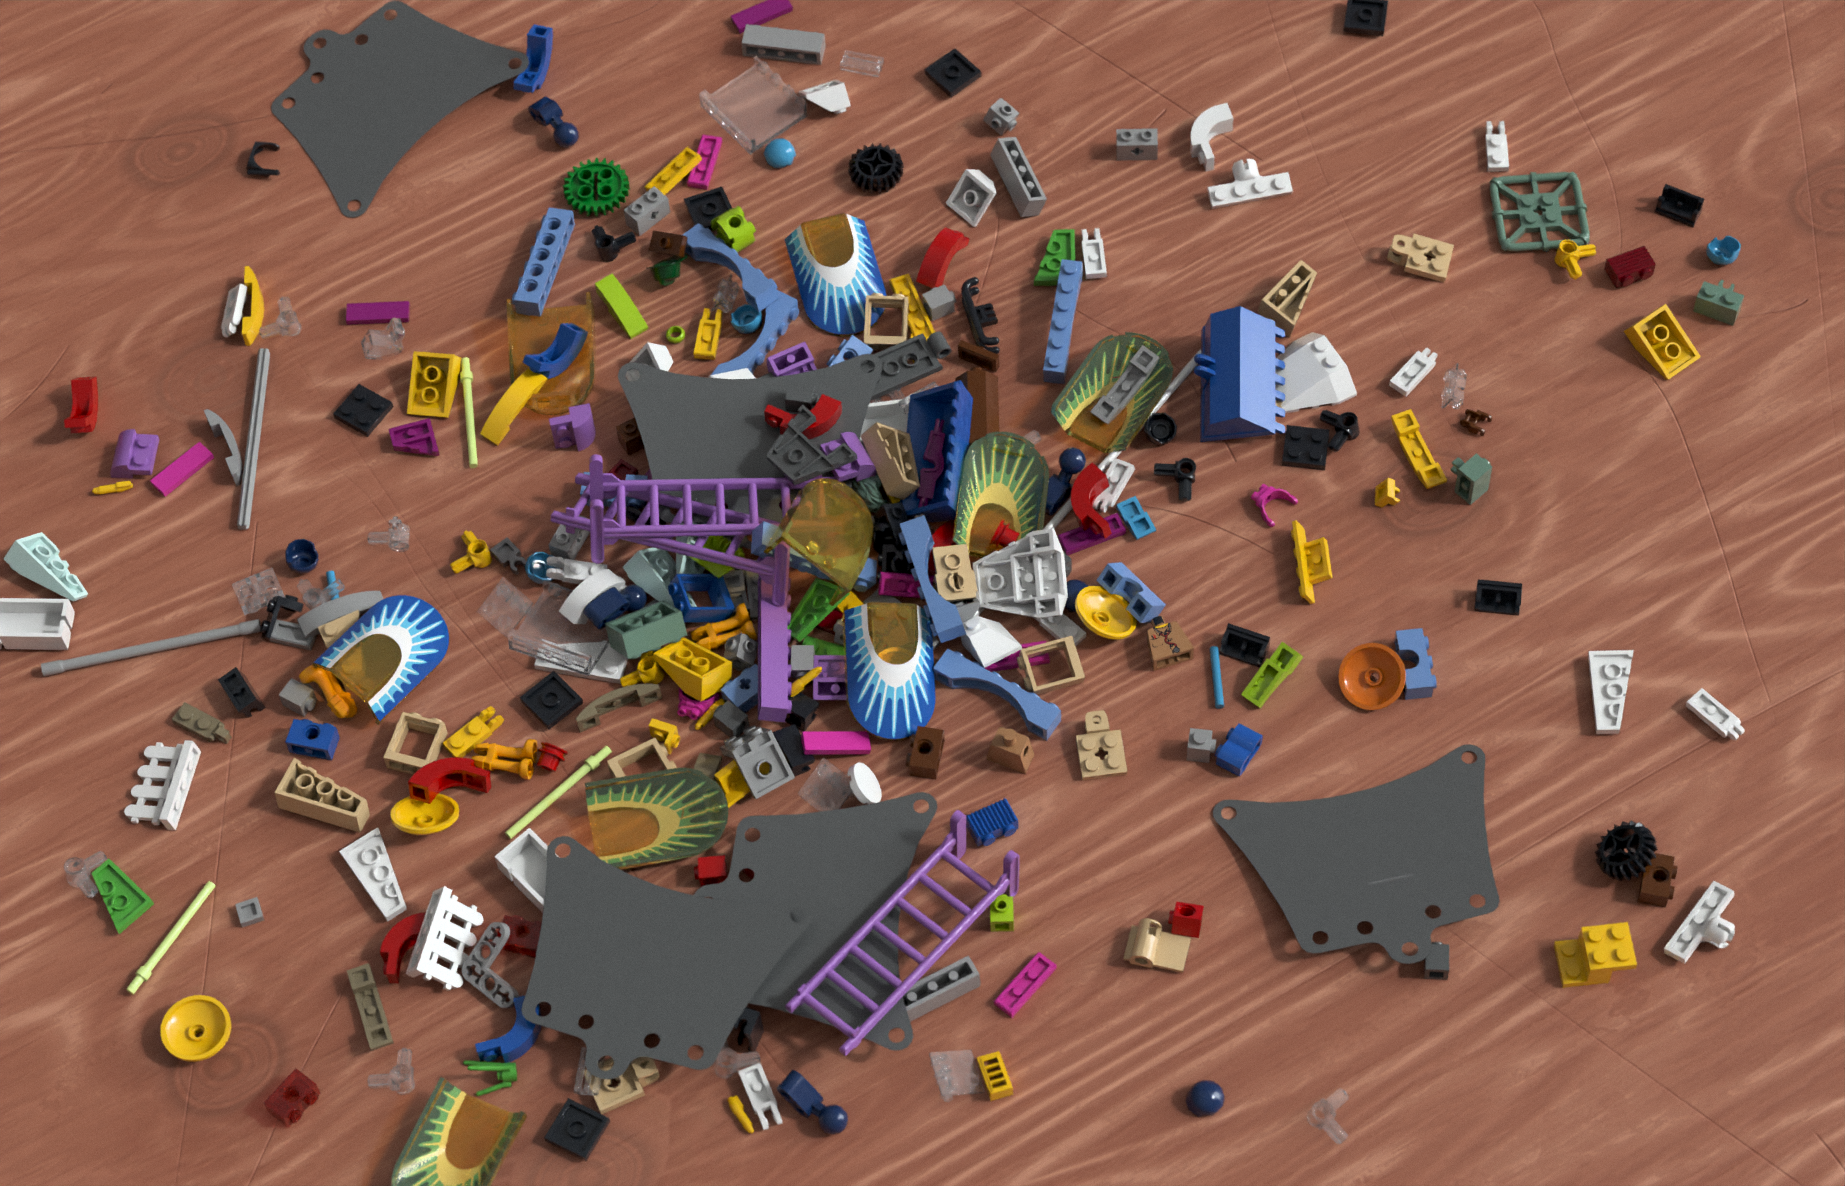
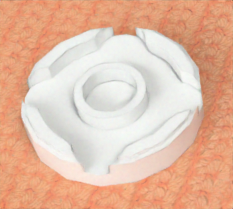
M860 762L849 767L847 773L848 776L851 775L849 785L857 799L863 804L880 802L882 797L881 788L870 768Z

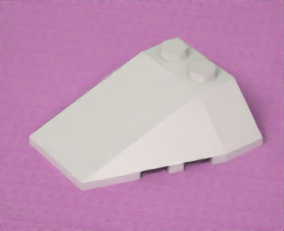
M1311 332L1293 341L1285 349V353L1277 357V359L1285 362V369L1275 368V373L1285 378V385L1275 384V389L1285 394V401L1281 404L1285 413L1297 412L1299 409L1307 407L1315 409L1319 408V405L1325 404L1338 405L1357 396L1347 365L1325 335Z
M1054 528L1032 531L1016 542L1013 541L1008 544L1009 546L999 551H994L973 563L978 590L976 598L980 602V607L1041 619L1061 616L1063 614L1068 598L1065 560Z

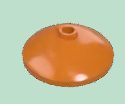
M1365 643L1353 648L1344 657L1339 668V685L1344 696L1353 705L1366 710H1379L1394 703L1401 695L1405 686L1406 671L1401 658L1394 650L1379 643ZM1377 673L1379 678L1374 682L1372 675Z

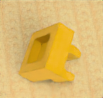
M1387 478L1375 487L1376 506L1383 508L1388 503L1396 505L1400 502V499L1395 498V495L1400 492V489L1395 487V480Z

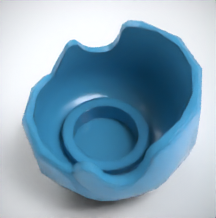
M784 138L772 140L767 144L764 151L767 163L774 168H783L786 165H791L796 156L793 145Z
M1725 236L1722 240H1717V237H1715L1707 245L1706 254L1713 263L1728 265L1738 258L1741 244L1731 236Z
M744 304L738 307L734 313H731L730 322L738 332L750 334L760 328L762 312H758L750 304Z
M535 552L527 558L525 571L530 580L537 584H547L554 580L546 576L547 569H556V567L547 564V558L553 555L545 552Z

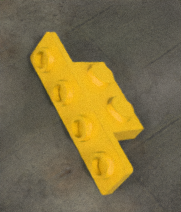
M1295 520L1292 521L1293 529L1291 530V536L1295 542L1293 552L1298 562L1296 573L1301 584L1299 586V593L1303 599L1305 598L1310 604L1315 603L1313 584L1333 578L1328 543L1324 537L1306 542L1305 529Z
M735 760L714 774L726 798L728 808L750 792ZM763 762L759 766V771L762 775L767 774L770 770V765L768 762Z

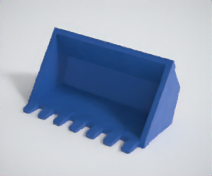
M1241 306L1210 314L1205 326L1201 329V354H1197L1194 357V361L1201 365L1194 368V373L1201 377L1200 442L1274 435L1275 432L1285 433V426L1275 421V416L1285 417V410L1275 405V400L1285 401V394L1275 389V384L1285 385V378L1275 373V368L1285 369V362L1275 358V353H1285V346L1275 342V337H1285V331L1276 327L1275 321Z
M961 380L910 395L906 433L910 434L918 478H920L922 468H935L934 464L925 461L923 456L928 444L929 434L931 430L934 431L936 419H940V421L943 419L945 421L942 433H945V439L942 449L944 468L941 476L936 481L932 500L928 501L927 506L923 505L918 508L920 501L917 498L918 489L904 500L900 499L908 519L925 515L926 521L935 523L955 520L963 463L969 449L973 397Z

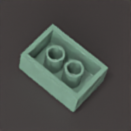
M664 600L605 623L611 648L628 659L638 658L647 651H656L664 644L676 643L682 637L687 636L682 612Z

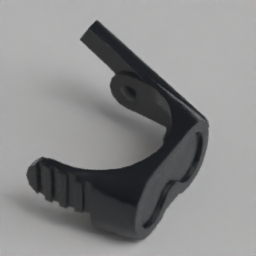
M255 141L246 167L247 174L263 175L264 177H269L270 175L279 176V170L260 167L255 162L254 156L262 152L264 148L278 151L280 146L273 142Z

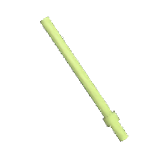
M464 357L461 359L462 372H460V381L463 383L469 467L476 468L478 467L471 387L473 373L470 371L469 358Z
M605 746L597 754L587 758L583 766L505 832L506 836L512 839L589 771H594L600 766L599 763L612 753L611 749Z
M211 881L206 883L146 964L140 966L135 973L136 977L126 989L127 992L134 995L143 981L146 982L149 979L153 968L216 887Z

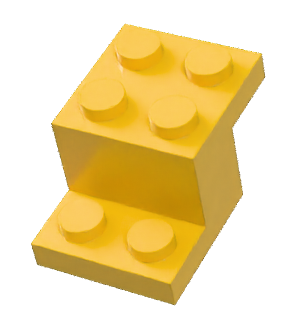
M1628 922L1581 927L1578 939L1554 942L1562 988L1609 983L1613 971L1636 969L1637 967Z

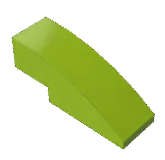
M613 274L595 283L596 293L607 305L609 313L630 339L648 330L642 315Z

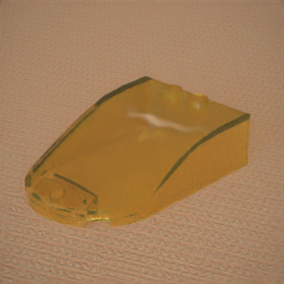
M586 292V305L544 308L541 317L517 314L514 311L511 299H506L511 385L529 368L528 365L523 363L525 355L541 354L546 351L553 343L561 323H573L588 331L585 343L572 364L558 376L547 379L538 393L533 394L524 406L539 414L560 415L569 412V407L581 405L593 389L596 371L594 304L590 292Z
M829 478L815 479L799 491L763 552L768 554L782 541L788 544L839 585L829 602L833 606L852 590L865 566L873 537L871 514L862 498L846 484Z

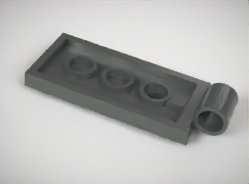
M942 332L931 334L927 341L925 336L920 334L874 354L881 360L883 367L870 401L943 370L938 359L947 357L952 349ZM866 360L861 363L860 368L863 372L870 373L875 369V365L872 361ZM908 360H914L915 363H914V364H908L907 361H908Z

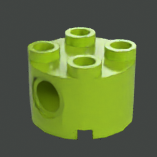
M739 206L731 208L711 220L712 230L717 229L718 234L715 236L721 238L730 249L734 248L737 253L755 242L753 233L756 232V229L752 222L746 221L744 212Z

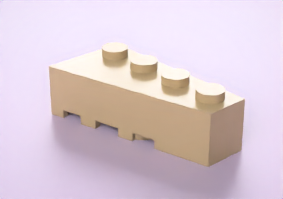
M296 758L291 762L275 791L278 808L361 833L370 816L366 799L344 786H338L334 783V780L319 775L310 766L307 768Z

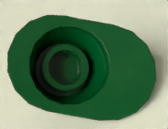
M684 254L683 257L672 256L651 267H647V269L650 268L655 281L660 282L662 286L674 283L676 278L680 277V262L687 258V254Z

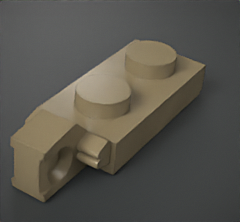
M185 702L172 718L174 724L208 742L218 739L227 744L232 738L220 720Z

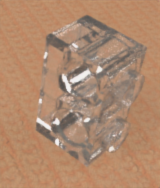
M273 568L232 584L244 615L255 613L259 609L266 607L269 600L273 599L274 596L285 598Z

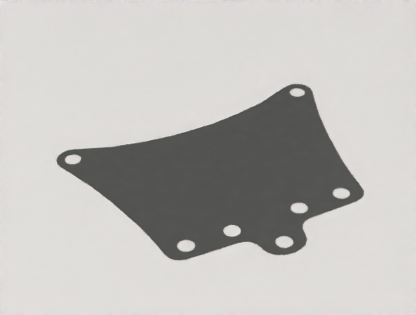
M394 0L383 5L348 34H338L329 29L320 30L312 34L304 44V52L311 63L309 69L274 100L271 109L273 114L297 138L326 180L343 215L354 218L365 213L387 175L426 132L466 101L489 87L524 72L529 65V60L521 52L487 43L461 33L425 16L401 1ZM392 9L397 12V17L393 20H386L384 18V13ZM360 34L368 36V41L363 45L355 43V38ZM325 38L327 43L323 48L318 49L313 46L315 39ZM513 58H519L522 61L521 66L517 69H511L508 66L509 61ZM316 72L324 74V79L320 83H313L311 81V76ZM294 98L296 103L292 108L286 109L282 106L284 99ZM352 200H359L361 207L357 211H350L347 207L348 203Z
M863 354L827 368L771 378L721 379L671 373L641 363L631 362L620 368L618 379L635 416L651 470L652 480L784 478L785 476L766 457V454L780 436L779 427L774 428L765 422L764 410L769 404L791 414H798L796 411L786 410L785 397L788 382L814 384L815 393H818V400L824 394L842 402V414L830 430L809 440L818 449H820L821 444L840 439L841 433L853 432L860 440L867 409L883 365L877 356ZM863 361H872L875 369L870 373L863 372L860 368ZM630 369H636L640 372V378L634 382L626 379V372ZM832 471L822 474V477H835ZM852 478L841 482L837 481V488H822L823 500L826 497H833L837 500V506L834 509L828 510L824 508V516L837 517L848 511L851 501ZM781 489L757 490L758 517L777 522L783 521L782 510L779 508V503L782 500ZM790 489V500L794 502L791 517L796 518V508L800 501L805 500L812 506L811 518H816L813 489ZM715 490L691 491V500L714 506L716 503ZM724 490V500L729 510L749 514L748 490ZM658 491L683 498L682 491ZM659 505V517L663 521L671 523L675 515L670 512V507ZM692 513V522H707L710 518ZM726 521V524H736ZM747 535L744 536L740 546L751 549L752 542L747 539Z
M1462 745L1423 769L1400 779L1354 793L1330 798L1267 803L1223 800L1213 809L1215 821L1243 851L1282 908L1301 948L1309 953H1322L1374 942L1382 945L1390 957L1399 963H1417L1425 959L1431 952L1430 936L1435 928L1491 913L1498 908L1500 902L1490 863L1485 825V754L1482 749L1475 745ZM1466 751L1474 752L1477 755V760L1475 763L1467 764L1462 761V754ZM1225 807H1233L1237 814L1235 818L1228 820L1222 817L1221 811ZM1475 894L1482 895L1486 901L1485 905L1480 908L1473 907L1469 902L1470 897ZM1430 905L1438 906L1441 909V915L1436 919L1429 918L1425 914L1426 908ZM1362 921H1368L1373 925V931L1368 935L1361 934L1357 930L1358 924ZM1317 931H1323L1328 935V941L1323 945L1316 944L1312 940L1313 934ZM1407 942H1412L1417 945L1418 952L1413 956L1405 955L1402 952V946Z
M918 792L868 805L804 814L748 816L739 822L728 877L719 884L702 886L695 892L694 896L753 903L804 900L810 903L815 913L811 924L779 959L750 1000V1004L789 1012L785 1009V1005L797 994L798 989L803 984H806L907 880L917 846L937 810V802L932 795ZM922 799L928 802L929 809L925 813H917L914 810L913 805L917 800ZM750 828H756L760 832V838L755 842H750L745 838V832ZM744 868H749L753 870L754 878L750 882H742L739 879V872ZM896 905L880 922L898 936L901 908ZM795 908L790 913V918L794 922H801L806 917V912L802 908ZM873 929L857 947L900 979L898 948ZM851 953L834 969L836 973L878 1006L896 989ZM827 977L810 994L854 1030L860 1027L872 1014L871 1011ZM903 997L866 1034L865 1039L894 1051L903 1050L911 1044L913 1030ZM805 1002L792 1012V1014L834 1026ZM893 1028H900L905 1033L904 1039L899 1043L892 1042L889 1039L888 1034Z
M558 837L551 841L547 848L546 893L535 963L522 1005V1014L531 1023L582 1039L587 1047L585 1066L593 1076L600 1079L608 1080L621 1076L630 1063L639 1057H649L696 1070L707 1069L714 1064L736 1021L762 982L784 953L814 919V909L810 903L804 900L753 903L718 900L674 891L632 876L602 861L571 837ZM558 845H569L571 849L570 854L564 858L558 857L555 854V849ZM795 908H802L806 912V917L801 922H794L790 918L791 911ZM541 1002H548L551 1005V1012L544 1017L537 1015L535 1011L536 1006ZM587 1014L594 1018V1024L591 1028L582 1029L579 1027L578 1020L582 1015ZM650 1033H655L660 1037V1043L655 1048H648L644 1044V1038ZM693 1045H699L704 1050L703 1056L698 1060H692L688 1057V1050ZM610 1056L613 1058L614 1065L610 1070L603 1071L598 1067V1061L601 1057Z

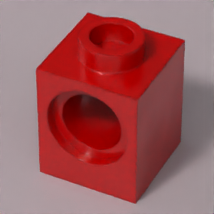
M725 855L698 857V866H694L695 880H699L700 887L709 884H719L725 881L728 877Z
M1176 901L1175 910H1170L1168 924H1172L1171 934L1199 938L1204 906Z

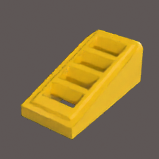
M997 1051L977 1057L990 1101L1013 1095V1087L1000 1052ZM997 1059L996 1063L984 1065L986 1061ZM996 1067H999V1069H1000V1070H996V1071L987 1073V1070H989V1069H993V1068H996ZM1002 1075L1000 1078L990 1080V1077ZM1001 1082H1004V1084H1005V1085H1001V1086L994 1087V1088L992 1087V1085H995V1084H998V1083H1001Z

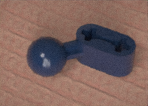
M543 97L528 106L529 113L536 122L543 126L550 124L554 128L553 138L560 147H572L577 142L579 132L576 126L569 122H563L561 119L563 112L554 100Z
M1074 447L1065 449L1059 456L1058 462L1061 468L1059 475L1054 474L1047 480L1043 512L1050 516L1055 514L1070 497L1073 484L1070 483L1072 475L1081 472L1085 467L1086 458L1080 449Z
M629 585L621 593L616 587H612L588 604L583 613L597 629H602L605 627V623L615 620L625 611L635 612L644 608L647 602V595L644 589L637 585Z
M791 1070L777 1086L778 1092L800 1115L805 1118H809L811 1114L818 1117L819 1126L825 1133L834 1135L845 1130L848 1124L847 1112L836 1104L827 1106L822 1104L823 1097L799 1072Z

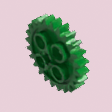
M595 158L593 163L590 159H587V164L579 162L580 168L573 166L574 173L568 172V178H564L565 185H563L565 199H567L568 205H572L573 210H579V214L586 211L587 216H589L591 212H594L595 217H597L598 213L602 212L605 216L606 210L613 213L614 206L621 208L620 202L625 203V197L629 196L628 190H630V185L625 169L621 170L620 164L615 166L613 160L607 164L606 158L602 162H599L598 158ZM595 174H598V177H597V178H598V184H597L598 200H597V201H595V198H596V196H595V190H596Z

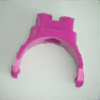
M1265 484L1260 486L1259 492H1254L1251 496V499L1256 502L1255 505L1260 508L1261 516L1269 527H1274L1275 523L1267 516L1264 509L1268 502L1274 499H1285L1294 505L1298 503V500L1286 490L1275 489Z
M679 687L677 714L681 717L686 715L692 720H696L713 703L719 700L720 694L717 692L708 700L696 701L687 698Z

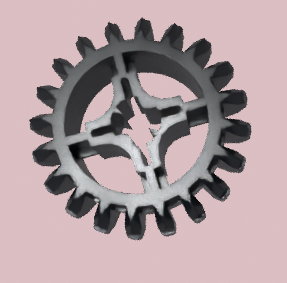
M872 143L871 147L864 145L863 150L857 149L856 154H852L851 160H849L848 171L851 181L855 183L857 189L862 187L863 192L869 190L871 194L874 191L880 194L881 190L888 192L889 187L895 188L896 183H900L903 175V162L895 148L890 150L889 145L882 147L881 143L878 146H874Z
M1632 820L1629 823L1622 821L1620 826L1614 824V829H1607V835L1600 836L1602 842L1596 844L1598 848L1595 851L1596 861L1600 869L1613 880L1616 878L1619 881H1622L1624 878L1630 881L1632 876L1638 878L1641 871L1646 873L1645 868L1652 866L1650 860L1656 858L1654 852L1658 850L1657 841L1652 832L1640 822L1636 823Z

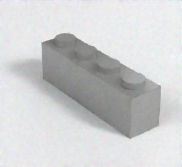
M747 24L741 43L743 56L821 65L826 47L825 34Z
M998 138L990 156L1020 216L1039 215L1047 198L1017 138Z
M969 956L917 981L906 992L903 1000L910 1022L980 987V974Z

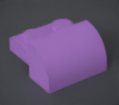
M802 342L767 358L768 372H771L774 377L817 370L813 363L814 358L806 342Z
M590 403L569 407V415L549 419L556 449L577 445L578 451H582L592 444L596 431Z
M135 429L122 431L118 436L110 471L111 477L133 479L134 474L152 475L159 444L158 435L137 434Z
M841 433L840 439L820 445V450L826 456L842 443H845L857 454V460L831 470L838 482L851 478L860 481L876 475V467L855 433Z
M814 655V668L822 667V672L813 679V700H848L846 655Z

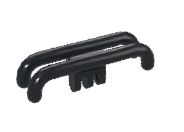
M972 277L963 283L961 293L962 304L976 346H982L986 350L998 354L1000 352L999 347L988 346L997 345L999 338L985 336L982 329L983 327L997 324L998 319L995 317L996 314L991 303L974 306L972 296L979 293V288L972 286L977 285L979 279Z

